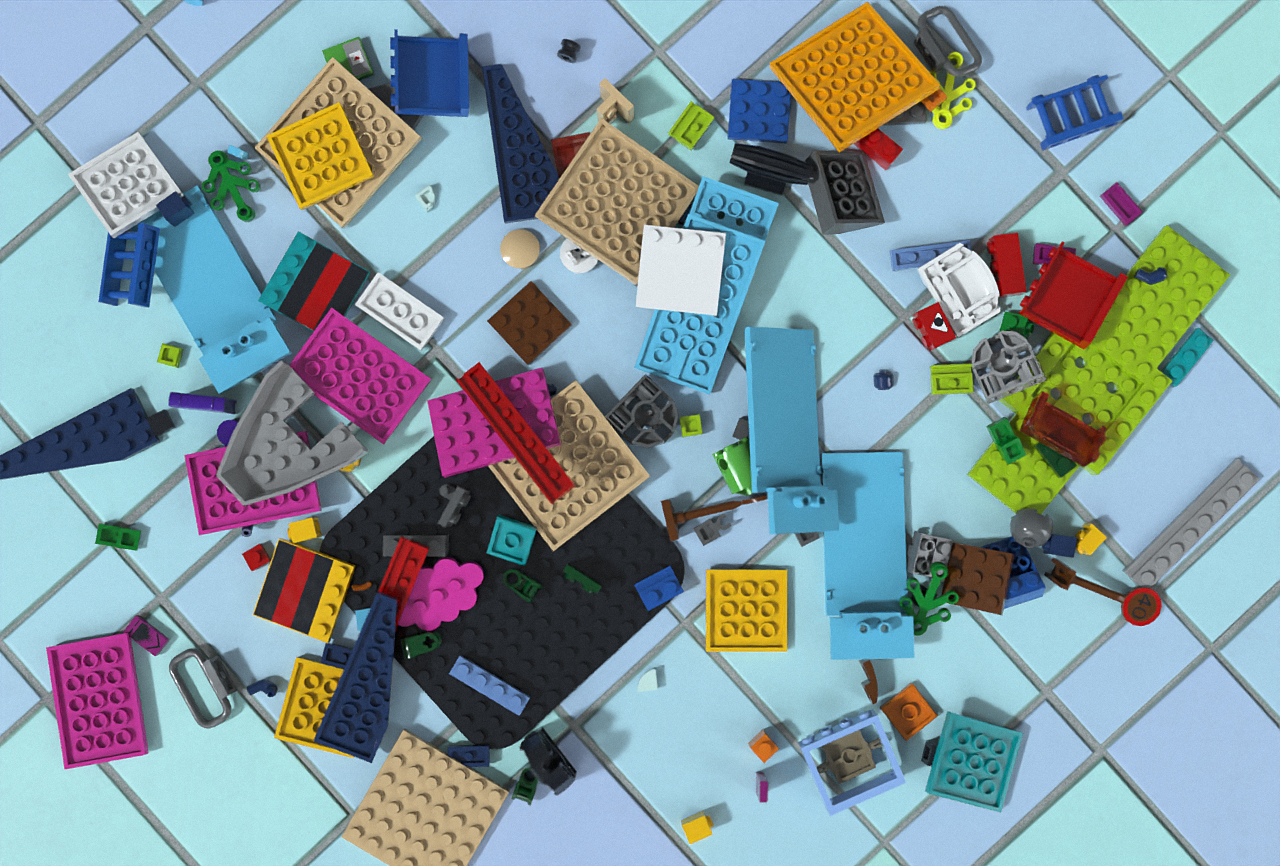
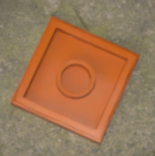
M913 683L908 684L880 707L905 741L938 716Z

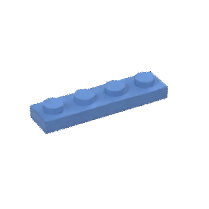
M966 240L891 250L892 271L919 268L958 243L963 244V247L972 251L971 241Z
M462 655L459 656L449 673L519 716L530 699L529 695Z

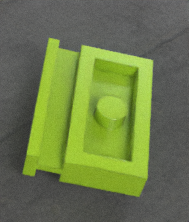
M691 101L672 126L668 135L692 151L715 117Z
M972 364L931 365V395L973 393Z

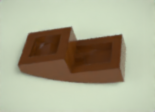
M862 659L859 662L868 679L861 682L869 701L875 704L878 699L876 675L870 659Z

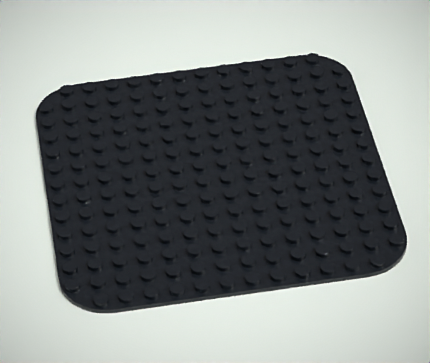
M433 436L326 534L319 552L356 565L344 600L354 614L356 610L371 608L393 557L383 556L384 535H449V555L426 556L422 567H434L435 563L443 557H451L459 565L468 561H474L482 567L484 572L483 580L475 588L477 592L475 605L468 610H459L456 619L450 622L441 621L440 625L432 630L441 634V645L422 655L405 659L400 639L429 631L420 629L416 623L408 627L398 625L395 631L393 657L470 742L475 745L490 744V749H502L522 739L672 600L670 599L648 611L634 584L671 566L682 586L685 573L684 561L674 542L670 541V538L629 493L555 551L550 548L536 530L525 566L487 554L498 515L534 525L488 466L444 478ZM451 485L456 489L458 486L465 487L470 490L469 495L471 498L466 507L463 506L460 509L461 517L457 524H453L450 527L438 524L450 501L440 494L441 486ZM569 563L600 583L602 587L599 592L590 594L582 588V583L577 580L573 583L564 577L566 573L563 570ZM517 568L543 585L533 596L532 603L524 600L504 584L503 576L508 569ZM511 572L508 574L507 579L511 583H516L518 575ZM368 581L373 584L367 590L360 589L355 591L352 588V585H363ZM429 638V639H427V642H428V643H434L435 640H434V638H433V639H430V638ZM462 655L529 695L530 699L520 716L450 675L449 673L459 656Z

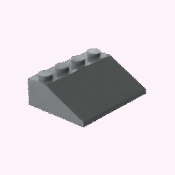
M815 150L804 160L813 165L812 170L816 171L813 182H808L823 235L842 234L885 223L864 151H841L839 153L838 151Z

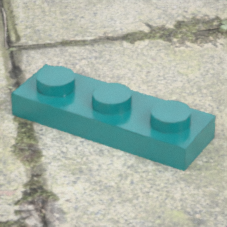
M1196 328L1161 370L1162 373L1172 380L1171 386L1177 387L1214 341L1201 329Z

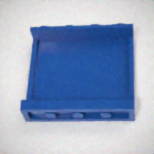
M394 29V37H390V50H394V56H390V67L395 70V75H391V87H395V94H391V106H395V114L468 117V34L460 33L459 39L398 36V30Z

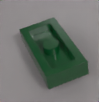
M1049 433L1033 445L1058 478H1062L1077 466L1052 433Z
M569 563L563 570L566 573L564 577L573 583L576 580L582 583V588L590 594L593 592L598 593L602 587L600 583Z

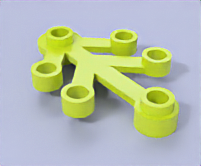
M952 52L948 55L949 60L956 62V65L953 66L958 69L963 63L962 55L958 52ZM929 71L931 75L937 80L936 73L934 74L933 71ZM947 72L945 87L943 88L940 84V89L947 95V98L941 104V108L938 106L932 111L934 114L932 121L935 127L947 129L952 124L954 116L971 108L972 101L969 98H963L959 105L949 110L950 102L965 92H971L975 88L976 83L973 79L965 80L960 87L953 90L955 77ZM966 83H970L972 88H967ZM962 102H966L968 107H964ZM939 117H943L945 122H940Z

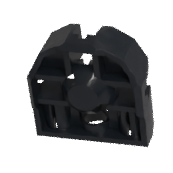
M542 726L533 730L524 738L520 745V750L524 751L528 758L531 772L541 784L548 785L555 792L554 795H560L575 781L576 769Z

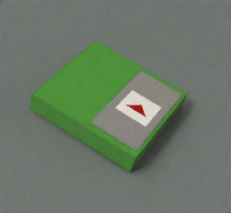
M359 36L322 50L326 63L333 57L358 80L374 75Z

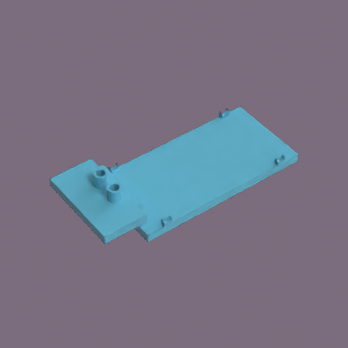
M702 177L683 229L726 233L717 316L655 309L634 368L710 395L779 203L710 178ZM719 212H723L725 214V217L723 219L717 218V214ZM742 219L744 224L738 226L736 220Z
M196 185L183 193V196L186 195L193 205L190 207L194 211V214L174 227L165 220L160 211H157L140 223L160 228L154 271L194 338L193 341L201 350L203 357L199 358V361L217 392L222 395L290 355L292 352L275 325L279 322L270 307L258 301L262 294L261 290L203 191ZM138 224L130 228V230L137 231Z
M745 327L752 493L768 492L769 534L839 531L837 489L828 490V486H821L820 474L823 473L821 472L822 466L819 463L814 354H817L815 351L817 345H814L813 330Z
M903 452L821 454L822 486H828V490L837 489L839 531H823L825 615L841 616L829 617L830 659L914 658L913 616H901V614L907 613L899 604L900 597L908 596L906 585ZM904 600L902 604L907 605V600ZM885 624L886 629L881 631V626ZM865 625V630L861 632L860 627Z

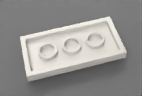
M379 272L355 304L421 351L445 319Z

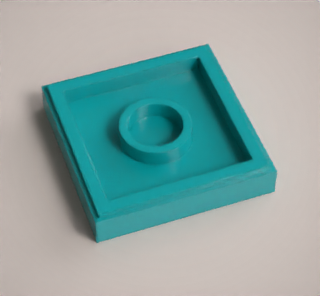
M498 515L487 554L525 566L537 527Z

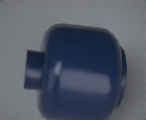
M882 369L879 370V373L874 374V387L878 390H889L894 386V376L891 372Z

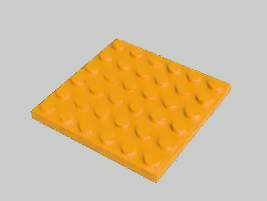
M868 2L769 63V68L839 153L940 88L938 81Z

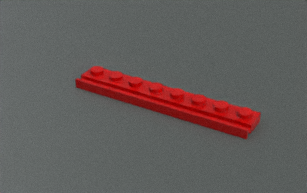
M480 362L465 372L464 376L460 379H456L552 505L556 500L562 498L576 487Z
M404 536L400 537L379 589L383 593L398 598L395 631L430 547L414 540H409Z

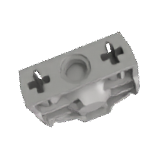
M1001 331L992 339H982L973 349L972 370L987 404L1046 381L1045 374L1031 344L1017 332ZM1001 341L1004 348L1000 349L1001 351L992 352L990 345ZM1029 350L1030 356L1019 359V353ZM1005 353L1013 355L1012 359L1005 358ZM1028 365L1030 366V368H1031V370H1032V372H1033L1034 377L1032 376V373H1031V371H1030ZM985 367L990 369L989 373L979 377L978 370ZM1018 372L1020 379L1013 380L1006 385L1004 384L1002 379L1011 378ZM989 382H991L995 393H993Z

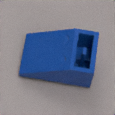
M1013 537L981 546V548L1014 554L1004 609L1043 597L1046 587L1025 546L1017 543Z

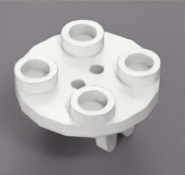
M566 239L561 246V261L569 271L575 274L586 273L592 270L599 261L569 239Z

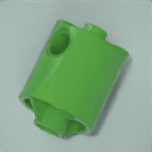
M747 436L712 454L730 492L746 496L753 494L750 439Z

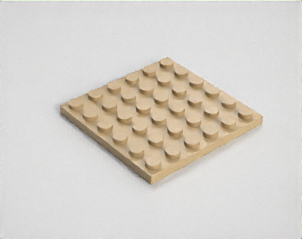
M332 57L255 146V149L282 172L266 136L340 102L374 174L373 178L317 203L336 223L345 228L422 140V137Z
M601 118L547 196L535 217L637 285L644 225L674 228L697 194L699 186Z
M576 380L551 399L561 445L548 449L576 487L562 498L556 500L552 505L516 458L488 465L531 523L537 527V531L553 551L650 477Z
M404 729L341 837L389 866H467L510 790L475 769L464 766L460 761L449 757L448 753Z

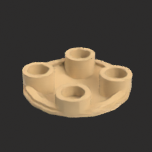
M516 229L509 232L503 238L500 245V253L503 260L509 266L526 269L537 260L540 253V245L537 238L531 232L524 229Z

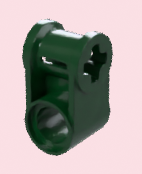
M517 568L508 569L503 576L504 584L530 603L533 602L532 598L538 589L543 587L537 580L527 576ZM514 572L518 575L516 583L508 581L507 576L509 573Z
M429 631L400 639L405 659L413 658L438 648L442 643L441 634L437 631ZM429 638H430V639H433V638H434L435 642H434V643H428V642H427V639H429Z
M527 763L521 772L511 799L525 801L531 806L537 789L538 779L536 777L529 778L526 775V771L530 770V763Z

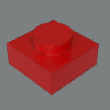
M262 543L242 554L251 571H255L271 562Z

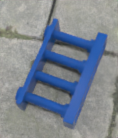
M1095 75L1088 78L1087 82L1044 97L1041 94L1031 99L1026 109L1028 111L1037 108L1046 132V139L1040 143L1042 151L1110 128L1124 119L1122 112L1113 114L1109 110L1100 86L1108 79L1107 75L1101 77ZM1091 88L1102 113L1101 119L1096 121L1094 118H1091L1082 91ZM1074 95L1084 121L1082 126L1076 127V125H1073L1063 98ZM1054 101L1065 126L1064 132L1059 134L1057 131L1054 132L1045 108V104Z
M138 223L137 231L127 230L116 238H113L108 232L98 302L117 306L118 299H128L127 304L146 308L150 307L160 228L146 223ZM126 239L136 240L135 251H125ZM124 259H134L132 271H122ZM121 279H131L129 291H119Z

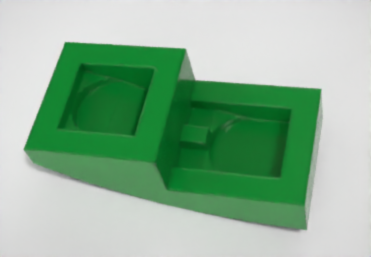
M1003 417L986 426L998 451L1008 465L1026 456L1020 439L1015 436L1008 418Z
M99 523L95 544L137 551L141 530Z

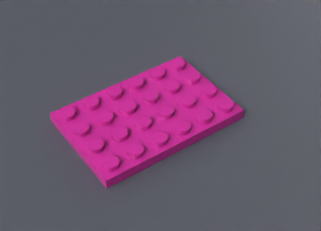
M333 308L329 310L290 363V366L315 392L314 395L382 444L386 443L432 380Z
M543 368L495 381L547 449L561 445ZM464 390L427 400L440 468L444 478L515 458Z
M307 431L297 432L310 447ZM227 447L184 455L199 535L322 511L316 480L289 493L243 506L216 476Z
M122 633L46 647L64 770L148 754L133 648L129 634Z

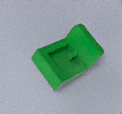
M1005 312L999 331H1014L1028 340L1029 335L1033 333L1034 323L1020 314Z

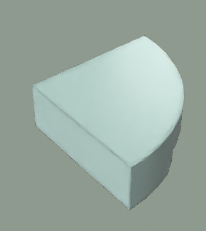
M431 184L415 195L416 199L428 213L435 203V192Z
M655 668L647 671L640 678L638 692L658 690Z

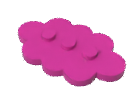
M451 557L440 558L434 567H422L398 625L408 627L416 623L420 629L432 631L440 625L441 621L450 622L456 619L459 610L471 609L477 600L475 588L483 580L484 572L482 567L474 561H468L459 565Z

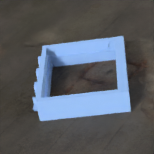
M874 710L862 711L858 714L859 716L852 719L845 718L839 722L840 724L834 727L827 726L821 729L820 733L806 735L807 738L798 742L830 816L906 783L880 719ZM874 724L893 771L829 799L809 751Z

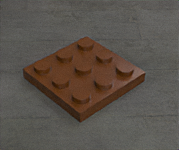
M532 281L487 320L527 365L531 364L572 326Z
M953 542L947 567L948 575L944 579L942 595L948 590H954L957 592L959 600L953 605L1003 615L1014 554ZM952 594L948 598L953 599L955 595Z

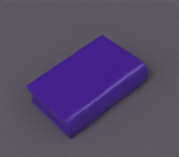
M170 392L168 406L225 414L236 413L234 410L237 401L233 399Z

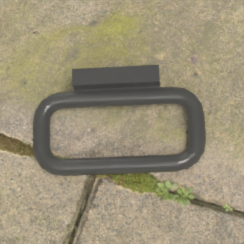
M937 6L920 15L918 19L920 31H918L914 44L934 74L941 71L943 66L954 77L966 76L980 68L982 64L981 53L949 8ZM938 14L945 15L974 58V62L962 69L955 68L927 27L926 20Z
M192 648L176 655L169 664V672L198 725L210 729L226 721L231 714L232 708L227 696L238 690L220 657L217 655L206 660L201 651ZM189 657L196 658L223 707L222 714L212 720H206L203 717L178 672V664Z

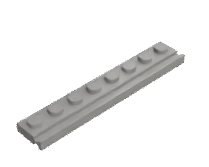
M1234 459L1122 570L1138 587L1151 588L1260 480L1246 465L1240 462V459Z

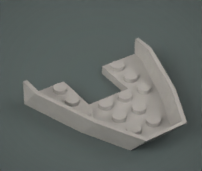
M282 360L262 380L233 431L216 474L243 506L289 493L344 468L370 453L342 422L312 449L302 440L286 420L308 401L315 392L288 363Z

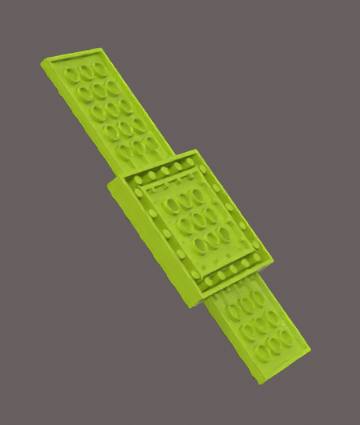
M1165 225L1125 274L1128 278L1092 343L1087 348L1082 349L1052 332L1035 353L1045 374L1046 381L999 400L1015 413L1009 420L1015 436L1019 437L1026 456L1008 465L998 451L994 441H992L966 475L1015 514L1018 510L1036 509L1038 514H1042L1079 466L1083 467L1091 475L1100 474L1171 384L1172 380L1158 370L1157 367L1230 276L1228 272L1168 225ZM1159 267H1163L1167 271L1166 279L1153 285H1149L1134 277L1139 268L1148 273L1157 270ZM1078 357L1084 360L1083 368H1078L1075 364V360ZM1028 365V367H1029V369H1030V371H1031V373H1032V376L1034 377L1033 372H1032L1030 366ZM1110 382L1116 386L1114 393H1110L1107 390V385ZM1053 388L1058 389L1060 392L1058 399L1051 397V390ZM1085 413L1091 416V422L1088 425L1082 420ZM1049 433L1054 435L1077 465L1062 478L1056 476L1033 446Z

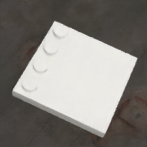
M139 132L68 174L113 238H116L159 211L156 204L176 191L183 196V193Z
M644 225L636 307L717 316L726 233Z

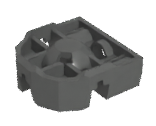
M645 374L610 410L605 418L632 445L651 448L664 444L675 432L679 414L674 400ZM661 394L669 401L662 410L654 403ZM637 396L641 401L630 412L626 407ZM651 405V409L644 410L642 406ZM614 413H615L619 418H621L627 425H625L621 420H619V419L614 415ZM632 424L641 431L633 441L625 434ZM661 424L671 431L664 439L655 432ZM644 425H651L652 429H643Z

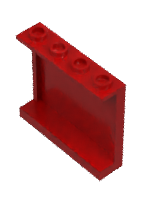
M1062 241L1058 247L1053 246L1049 252L1048 257H1050L1048 263L1044 262L1038 271L1041 275L1039 279L1035 278L1029 289L1032 290L1030 295H1025L1019 305L1022 309L1019 314L1076 346L1085 349L1092 343L1128 276L1122 273L1117 277L1063 249L1062 247L1065 242Z

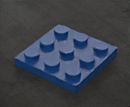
M732 79L727 139L787 144L791 93L782 82Z

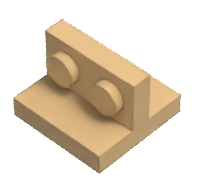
M604 78L599 83L600 97L604 102L597 108L598 122L602 118L611 124L616 119V114L618 113L629 124L634 119V105Z

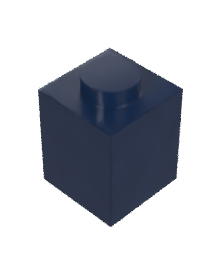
M176 191L156 204L165 220L174 227L194 214L190 207L193 204L186 195L181 196Z
M1051 534L1049 540L1042 545L1043 553L1074 558L1077 538Z

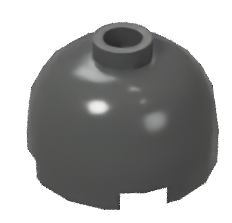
M1036 509L1018 510L1016 515L1011 517L1010 531L1017 543L1027 548L1042 546L1049 540L1053 530V520L1049 515L1043 516L1038 514Z

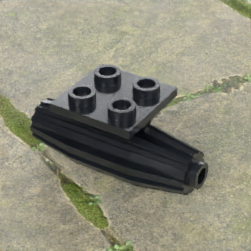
M735 143L729 162L747 171L744 185L781 196L786 183L808 185V182H813L816 172L812 170L813 165L792 155L755 145Z

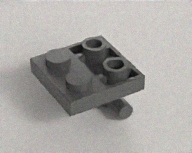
M443 485L439 492L450 501L438 524L450 527L453 524H457L461 517L459 511L463 506L466 507L471 496L469 495L470 490L465 487L458 486L456 489L451 485Z
M914 531L912 543L908 547L906 571L912 574L933 577L930 572V567L933 563L943 562L948 567L953 540ZM938 570L936 574L941 575L943 570Z

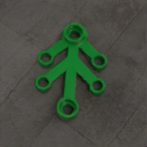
M217 150L212 152L208 158L211 171L208 179L202 183V189L207 193H213L216 190L215 182L219 172L223 179L217 196L211 200V207L217 211L224 209V201L229 190L238 208V218L243 222H251L255 217V212L250 206L245 204L236 185L247 188L253 193L258 192L261 186L254 179L246 180L230 175L227 169L238 170L243 175H249L252 171L251 166L247 162L238 163L229 160L227 154L223 151ZM221 157V161L216 163L215 160ZM247 166V170L243 172L242 167ZM256 183V188L251 189V184ZM212 184V187L207 190L206 186ZM217 201L221 203L219 207H215ZM246 209L247 214L242 216V211Z
M935 562L931 565L930 572L933 577L925 596H923L919 588V581L916 578L911 577L906 581L907 588L912 591L920 607L917 615L912 608V601L909 596L904 595L899 599L901 608L905 609L908 616H913V626L921 625L918 629L914 628L915 636L924 634L928 626L940 620L947 622L951 619V613L947 608H941L938 613L926 617L928 611L946 603L955 604L959 600V596L954 590H948L944 595L933 599L940 581L948 575V569L943 562ZM938 570H943L941 575L936 574ZM911 582H916L914 587L909 586ZM952 594L955 595L953 599L948 598ZM904 600L909 601L907 605L902 604ZM942 613H948L946 617H941Z

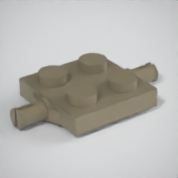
M857 730L823 745L822 748L825 753L826 762L816 766L818 773L820 774L830 769L834 773L838 784H841L876 768L871 751L882 747L880 739L877 738L867 743L863 739L860 730Z

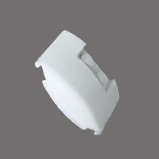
M956 244L917 269L924 285L927 286L935 302H939L957 337L962 336L1000 312V307H998L999 291L990 269L977 253L963 247V244Z

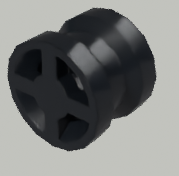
M563 39L561 42L562 47L558 50L557 56L566 62L575 63L577 59L576 53L580 51L581 46L572 40Z

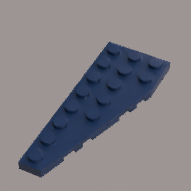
M502 64L482 66L504 223L538 219L535 217V214L558 182V174Z
M130 388L0 455V480L124 461L154 446L160 440L154 435L146 419L148 416L135 390Z
M378 591L313 740L369 763H372L389 724L398 598Z

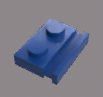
M671 566L634 584L648 611L684 592Z

